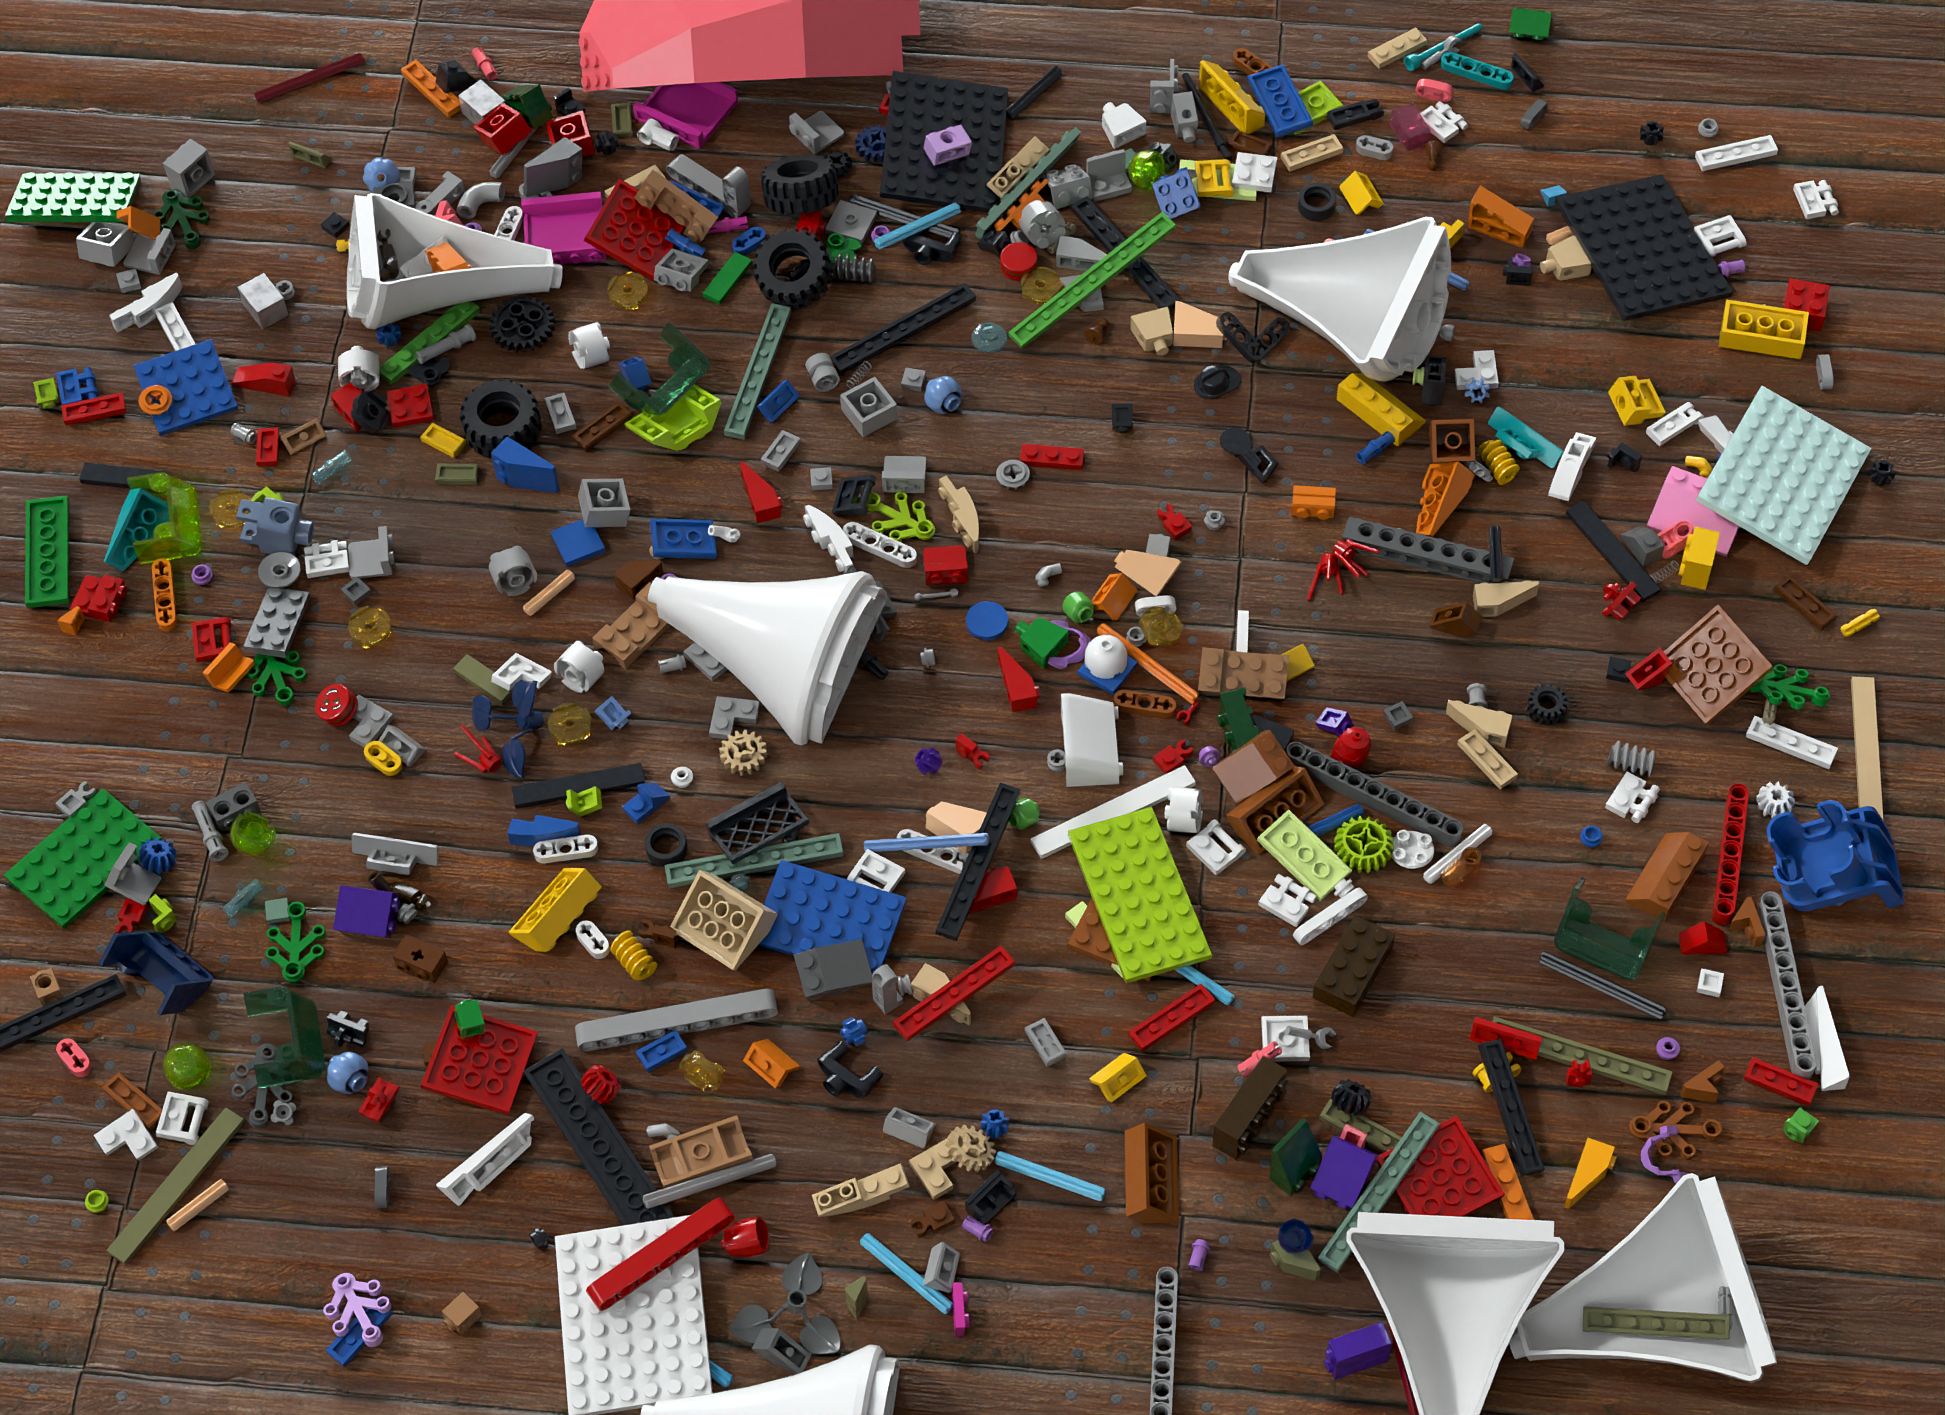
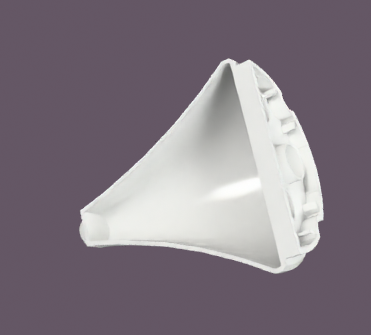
M370 193L367 194V197L354 196L347 265V308L349 316L351 318H360L362 324L368 329H377L403 318L437 308L506 295L548 292L550 288L559 289L561 286L562 265L553 264L550 249L474 230L408 207L380 194ZM387 228L390 230L391 235L388 239V244L393 245L399 268L442 236L446 237L447 243L472 268L433 273L431 270L426 275L405 278L399 270V274L395 279L381 282L379 271L382 269L383 264L379 246L382 245V242L378 241L377 234L381 230L382 236L386 237L385 230Z
M1423 217L1392 228L1331 242L1279 249L1245 250L1240 262H1235L1230 268L1229 283L1231 286L1237 287L1239 292L1272 306L1326 338L1344 353L1368 378L1383 382L1390 381L1402 375L1404 371H1414L1424 361L1436 340L1449 295L1447 289L1448 276L1451 272L1449 238L1446 227L1437 226L1432 217Z
M863 571L828 578L790 582L703 581L670 576L664 580L656 577L648 593V601L657 604L658 617L688 636L731 671L775 717L791 740L801 746L807 744L808 740L822 744L888 598L887 592L876 586L872 575Z
M1693 1173L1684 1175L1661 1203L1625 1239L1596 1264L1553 1295L1524 1312L1509 1342L1515 1359L1527 1357L1529 1361L1566 1358L1633 1359L1680 1365L1718 1373L1750 1383L1761 1380L1764 1375V1367L1777 1364L1776 1355L1755 1287L1716 1178L1712 1177L1700 1181L1698 1176ZM1721 1286L1729 1287L1732 1295L1733 1316L1731 1317L1733 1319V1326L1730 1330V1340L1582 1331L1583 1306L1718 1314L1719 1288Z
M1358 1212L1357 1228L1351 1227L1347 1231L1346 1241L1366 1273L1386 1314L1404 1361L1419 1415H1480L1501 1358L1520 1319L1540 1285L1564 1252L1563 1240L1560 1237H1554V1221Z
M867 1345L835 1361L786 1378L702 1396L657 1401L655 1406L643 1405L640 1415H893L900 1362L899 1359L885 1357V1352L880 1346Z

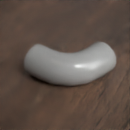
M482 182L472 186L463 194L458 203V215L466 219H472L476 216L478 207L485 202H502L505 195L504 183Z

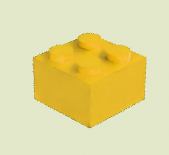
M1695 526L1693 535L1688 534L1678 574L1682 576V585L1706 590L1720 532Z

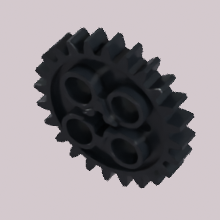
M519 295L518 300L510 297L511 302L508 303L504 300L503 307L497 305V311H492L493 317L489 318L491 336L495 339L496 344L500 343L501 348L507 346L508 351L512 350V348H515L516 353L520 349H523V352L526 353L527 348L534 351L535 345L541 348V342L548 343L547 337L553 336L552 331L555 330L554 324H556L553 310H550L549 304H544V300L538 302L537 297H534L532 300L529 299V295L525 299H522Z

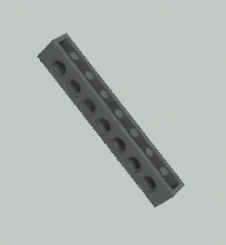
M1353 517L1348 518L1342 540L1345 542L1347 539H1351L1353 542L1379 550V553L1376 554L1353 547V550L1357 553L1476 583L1508 582L1514 558L1502 554V581L1492 582L1489 568L1490 552L1485 549H1476L1441 538L1437 539L1421 533H1413L1401 528H1393L1381 523H1373Z

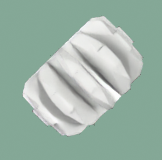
M1779 781L1775 786L1769 782L1766 787L1762 786L1757 795L1758 810H1764L1763 815L1770 814L1772 819L1778 814L1791 812L1795 804L1793 791H1787L1788 786H1780Z

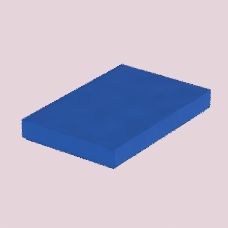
M651 519L650 531L653 557L716 559L715 536L708 534V528L710 525H713V520Z

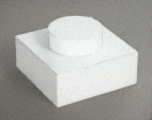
M1701 969L1697 992L1719 997L1724 973Z

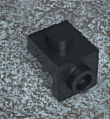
M1154 143L1143 154L1146 161L1160 162L1164 171H1169L1179 160L1172 144Z
M988 230L977 244L981 250H994L1000 259L1002 250L1011 244V241L1005 231Z
M1132 403L1112 404V429H1116V432L1126 433L1129 432V429H1133Z

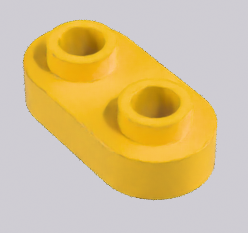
M372 741L365 746L364 754L366 760L382 773L393 776L401 771V758L382 742Z

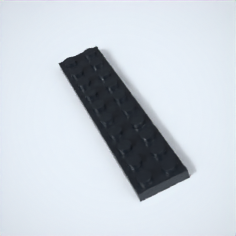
M563 1048L523 1071L534 1091L623 1226L675 1218L666 1203L651 1208L645 1207L643 1196L655 1192L657 1189L597 1100H592L590 1095H586L587 1092L582 1089V1076Z

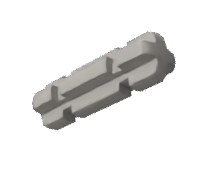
M1721 1286L1718 1291V1314L1730 1315L1731 1330L1733 1326V1319L1731 1317L1733 1316L1732 1295L1729 1287Z

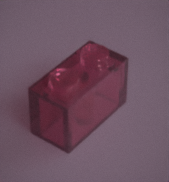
M1414 103L1392 110L1391 119L1389 120L1390 127L1396 131L1400 143L1404 144L1408 151L1429 142L1431 130Z

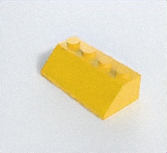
M1202 60L1199 71V89L1240 131L1251 134L1264 127L1265 111L1263 108L1258 106L1252 97L1242 90L1239 83L1235 82L1226 70H1223L1218 64Z
M1726 299L1718 346L1801 359L1805 345L1809 312Z
M1352 373L1338 384L1337 400L1379 433L1384 434L1386 431L1392 433L1395 438L1393 444L1397 447L1426 423V420L1363 373Z
M564 868L508 933L534 951H549L555 946V941L558 937L569 930L570 923L584 912L583 908L597 897V892L602 886L585 868Z

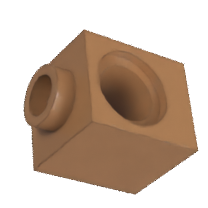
M52 968L38 971L35 975L30 976L42 1007L64 997Z
M464 1292L442 1310L445 1326L452 1332L456 1330L460 1335L482 1316L479 1306Z

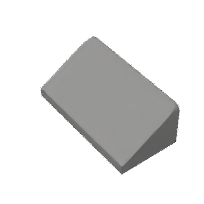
M391 725L387 726L379 739V742H382L399 755L401 761L409 767L426 750L407 734Z
M894 1107L885 1118L883 1132L924 1148L936 1124Z
M944 1242L934 1246L931 1249L923 1285L928 1288L951 1292L960 1253Z

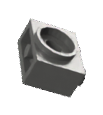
M412 180L394 182L384 187H373V193L380 194L414 209L416 207V194Z

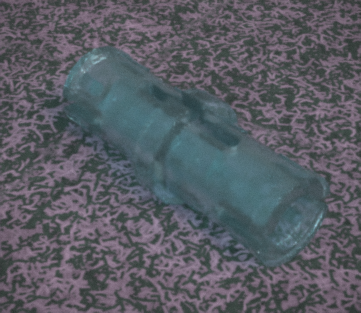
M343 450L331 460L327 459L324 461V465L310 475L319 484L331 474L335 475L338 473V469L350 462L351 457ZM338 462V463H337L335 466H333L331 469H329L328 471L324 472V470H326L327 468H329V467H330L331 465H333L334 463Z
M254 878L245 888L235 893L236 896L221 908L222 911L229 918H232L243 906H248L251 903L250 900L264 889L263 885Z

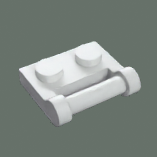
M1731 215L1694 227V231L1712 257H1715L1717 253L1735 247L1741 248L1746 246V239ZM1734 237V240L1716 246L1712 245V243Z
M1215 819L1186 843V847L1216 876L1240 858L1246 851V848L1241 844L1238 845L1220 827V823ZM1214 833L1232 852L1228 854L1210 836Z
M867 849L849 874L847 880L892 893L904 876L905 868ZM863 873L884 884L885 887L881 889L859 876Z
M167 1092L156 1130V1137L183 1141L187 1144L195 1145L199 1139L197 1134L204 1110L208 1107L209 1101L205 1098ZM189 1106H194L195 1111L189 1132H184L182 1129Z

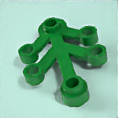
M288 651L285 659H287L290 665L276 661L274 656L257 654L254 659L255 665L246 674L250 680H256L260 676L258 681L252 685L253 694L257 697L263 696L266 693L265 685L272 675L277 687L275 694L277 702L282 706L291 705L294 701V695L292 690L285 686L280 672L294 676L297 682L305 681L307 678L305 669L292 667L300 663L299 653ZM266 658L268 664L260 676L258 669Z
M1781 664L1775 665L1773 671L1769 672L1749 690L1756 693L1761 692L1774 705L1781 704L1784 697L1790 703V706L1797 710L1802 709L1805 699L1802 696L1811 697V702L1816 706H1826L1830 698L1829 691L1825 687H1817L1815 690L1793 686L1798 683L1807 682L1809 673L1804 669L1796 670L1795 675L1778 682L1771 681L1786 676L1787 667Z
M293 902L287 908L289 918L292 920L291 942L281 934L277 927H271L267 931L269 941L277 942L290 954L289 962L280 955L276 947H269L265 953L268 961L276 962L283 969L282 975L290 983L302 980L305 975V968L314 960H321L325 956L324 948L317 944L312 946L310 953L299 961L300 954L315 940H322L326 936L325 928L322 925H316L300 941L301 922L306 916L305 906L301 902ZM319 930L322 931L321 934H315ZM272 933H278L275 937H271ZM321 950L319 954H314L315 951ZM276 952L275 956H269L271 953ZM293 971H297L296 974L290 975Z

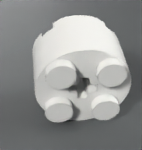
M598 322L569 331V343L574 345L575 350L572 351V354L580 368L585 369L609 361L607 349L610 348L607 337L602 336L601 327Z
M354 346L351 350L344 352L338 357V380L341 387L351 382L355 388L359 387L364 389V392H369L379 385V355L364 350L361 346Z
M576 641L554 663V670L557 675L561 674L564 678L562 682L568 688L580 693L583 690L586 692L604 673L603 656L598 651H592L582 642Z
M1169 787L1168 800H1170V806L1166 805L1165 819H1168L1167 831L1198 833L1201 828L1203 814L1200 804H1203L1202 790Z

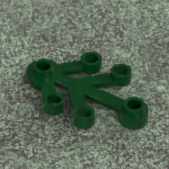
M177 189L167 190L162 195L163 206L160 210L155 211L153 215L156 217L162 216L160 217V224L166 221V215L171 208H173L174 212L167 224L160 226V234L163 228L172 231L179 221L185 234L183 238L185 246L188 249L198 248L201 244L200 237L192 231L187 218L199 221L201 224H206L210 221L209 213L206 210L199 212L181 208L180 204L191 206L194 210H200L204 205L202 198L196 196L191 199L182 196L181 192Z

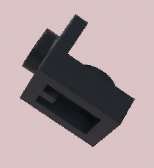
M569 87L554 96L556 110L562 116L583 111L585 114V108L573 98L572 90Z
M1508 257L1507 264H1503L1502 276H1506V284L1530 286L1532 267L1512 266V257Z
M1621 442L1617 448L1613 447L1607 456L1609 458L1607 467L1612 468L1617 462H1620L1625 468L1636 472L1640 467L1642 455Z

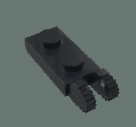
M1373 99L1329 110L1327 118L1333 129L1337 130L1371 119H1379L1384 115V110L1378 108L1380 105L1379 101Z

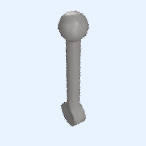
M953 588L950 592L924 595L917 593L914 598L916 601L943 596L956 598L958 590Z

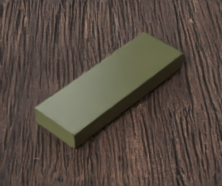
M468 654L453 668L454 673L501 705L512 695L513 688L508 691L491 682L492 675L495 672Z

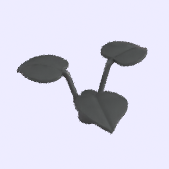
M811 1253L799 1256L785 1269L782 1276V1284L790 1292L786 1303L771 1318L768 1319V1312L763 1307L749 1305L737 1314L730 1325V1330L736 1337L747 1343L754 1344L762 1328H772L770 1323L774 1322L785 1310H788L793 1314L802 1313L807 1326L800 1332V1342L806 1351L822 1355L837 1353L840 1348V1336L835 1324L829 1318L822 1315L815 1316L810 1323L806 1313L807 1310L804 1308L807 1300L806 1296L817 1292L822 1284L821 1272Z

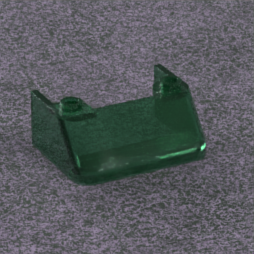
M670 322L666 324L659 337L673 349L668 357V364L675 373L651 397L644 391L637 390L619 372L609 385L633 409L657 416L665 415L710 368L709 359Z
M1582 877L1573 888L1554 938L1555 946L1564 953L1622 978H1636L1641 972L1655 943L1666 913L1663 911L1654 922L1652 930L1640 927L1634 931L1631 939L1590 922L1592 908L1587 902L1579 899L1586 881Z
M284 987L243 993L248 1017L284 1010L289 1012L293 1042L283 1044L277 1049V1061L254 1065L258 1088L321 1077L326 1071L315 1002Z

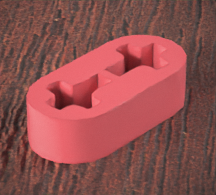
M1420 79L1415 92L1422 98L1448 102L1452 98L1454 89L1447 83Z
M69 1038L61 1040L56 1046L60 1059L75 1076L84 1077L88 1075L92 1069V1064L87 1055L74 1040ZM66 1047L71 1049L73 1053L71 1056L64 1051ZM79 1060L81 1064H84V1067H77L75 1061Z

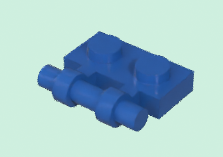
M90 367L84 368V373L78 374L76 368L56 373L62 405L83 401V398L86 397L89 399L97 398L98 389L94 384L96 381L95 374L92 373ZM85 383L86 387L81 388L80 384Z

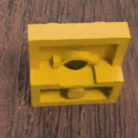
M1636 376L1619 377L1608 392L1624 426L1641 424L1644 419L1663 417L1665 414V410L1650 379L1638 380Z

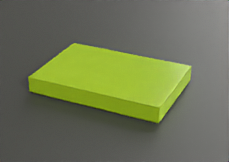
M1322 81L1298 92L1313 120V125L1327 119V112L1329 110L1344 106ZM1305 128V129H1302V130H1299V131H1296V132H1293V133L1296 135V134H1298V133H1300V132H1302V131H1304V130H1306V129H1308V128Z

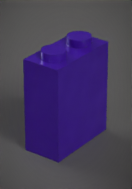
M340 885L333 930L391 939V934H394L396 929L394 914L399 909L400 901L397 898L398 894Z
M1333 1136L1310 1189L1315 1190L1316 1196L1325 1200L1330 1197L1337 1201V1206L1349 1210L1350 1207H1354L1361 1197L1379 1155L1338 1136Z
M1383 1322L1328 1340L1324 1365L1328 1373L1332 1372L1335 1380L1388 1362L1392 1343Z

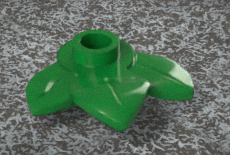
M839 233L831 234L826 241V250L832 265L839 253L842 254V259H845L846 255L849 254L850 260H853L855 256L854 251L862 247L855 238H844Z

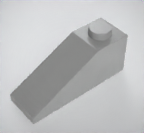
M1060 236L1056 253V267L1087 271L1107 254L1082 239Z

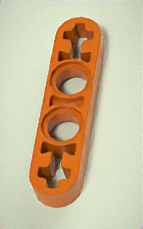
M160 558L152 564L156 620L162 631L169 632L177 626L173 570L167 559ZM161 567H164V575L161 576L160 570ZM162 583H169L168 588L164 590L158 587ZM164 600L171 601L166 607L160 606V603ZM164 614L169 616L168 623H164L166 621Z

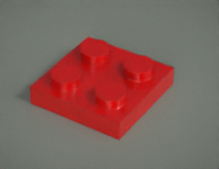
M427 383L387 391L393 428L434 420Z

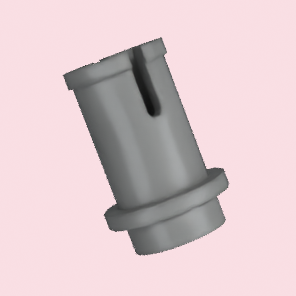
M235 423L231 427L230 433L242 439L245 444H254L256 442L257 433L255 430L247 429L239 423Z
M677 654V657L658 661L661 674L678 669L683 671V668L687 667L684 655L679 656Z

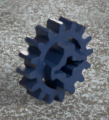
M878 124L877 128H874L873 125H870V129L864 127L863 133L858 132V138H855L856 152H859V157L865 156V161L872 159L873 163L877 159L881 163L883 162L887 126L881 128V125Z

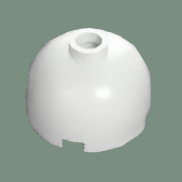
M1101 635L1089 642L1085 650L1086 668L1088 667L1092 675L1103 679L1113 678L1119 672L1121 674L1127 666V650L1124 643L1112 635Z

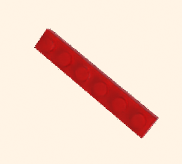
M999 946L893 1021V1026L908 1042L1015 966V960L1002 946Z

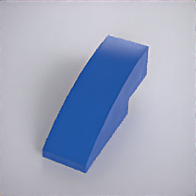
M535 815L534 822L512 818L507 832L510 844L521 846H535L540 841L580 836L581 834L578 822Z

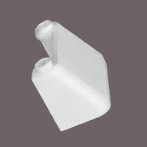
M1071 693L1061 694L1066 786L1119 784V776L1123 775V763L1118 762L1115 719H1119L1118 706H1114L1113 702Z

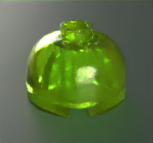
M1143 150L1138 152L1128 164V172L1132 183L1138 188L1153 191L1152 183L1159 181L1160 174L1165 171L1163 155L1157 153V151Z
M246 812L245 815L239 814L230 829V840L233 846L241 853L257 856L270 848L276 838V831L274 827L271 830L268 826L269 821L263 816L253 812Z
M183 1042L176 1044L169 1049L163 1061L165 1077L172 1086L178 1089H191L192 1086L198 1083L200 1085L208 1077L211 1067L207 1054L200 1046L194 1043Z

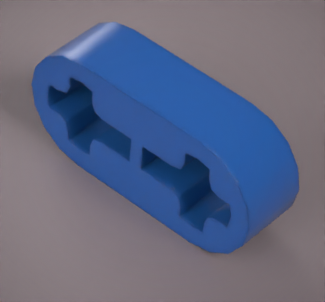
M753 227L736 237L732 241L733 253L737 252L746 256L761 247L760 244L766 240L765 230L761 227Z

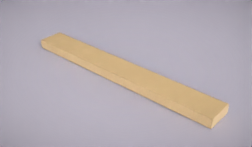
M1852 677L1851 692L1859 808L1865 806L1874 807L1883 819L1874 678Z

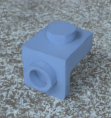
M613 696L595 710L596 714L611 731L616 726L619 729L629 722L627 717L631 714L629 710L626 712Z

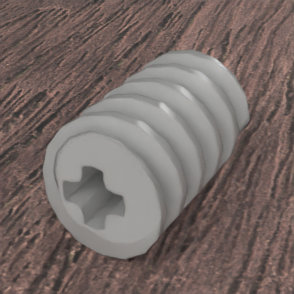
M1618 740L1611 747L1606 766H1609L1614 761V768L1616 769L1620 764L1623 766V771H1626L1631 766L1632 773H1635L1639 768L1641 776L1648 771L1650 777L1655 760V751L1652 750L1647 755L1646 748L1643 747L1639 753L1637 745L1632 750H1629V743H1626L1621 748L1620 741Z

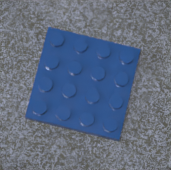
M212 339L133 365L142 390L153 385H160L167 388L172 395V405L168 408V412L165 411L160 416L157 414L152 415L160 436L238 410ZM151 397L153 404H161L159 399L156 400Z

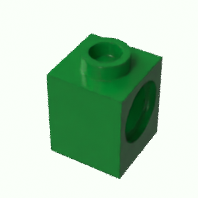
M463 1000L455 1005V1018L462 1039L484 1033V1020L477 1000Z

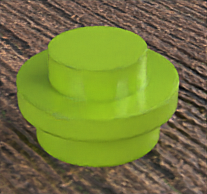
M101 1190L89 1192L85 1199V1206L92 1213L104 1211L109 1204L107 1194Z

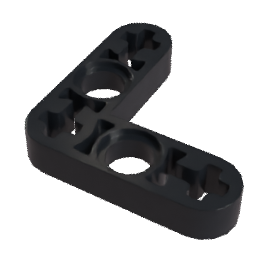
M1230 312L1223 313L1216 320V326L1219 331L1251 363H1255L1263 358L1290 329L1289 322L1285 318L1278 317L1255 338L1235 315ZM1226 319L1229 321L1227 326L1224 324ZM1280 324L1282 328L1275 334L1273 331ZM1236 333L1243 334L1244 342H1239L1236 339ZM1263 335H1267L1271 339L1270 345L1263 342ZM1255 348H1261L1254 356L1251 354Z

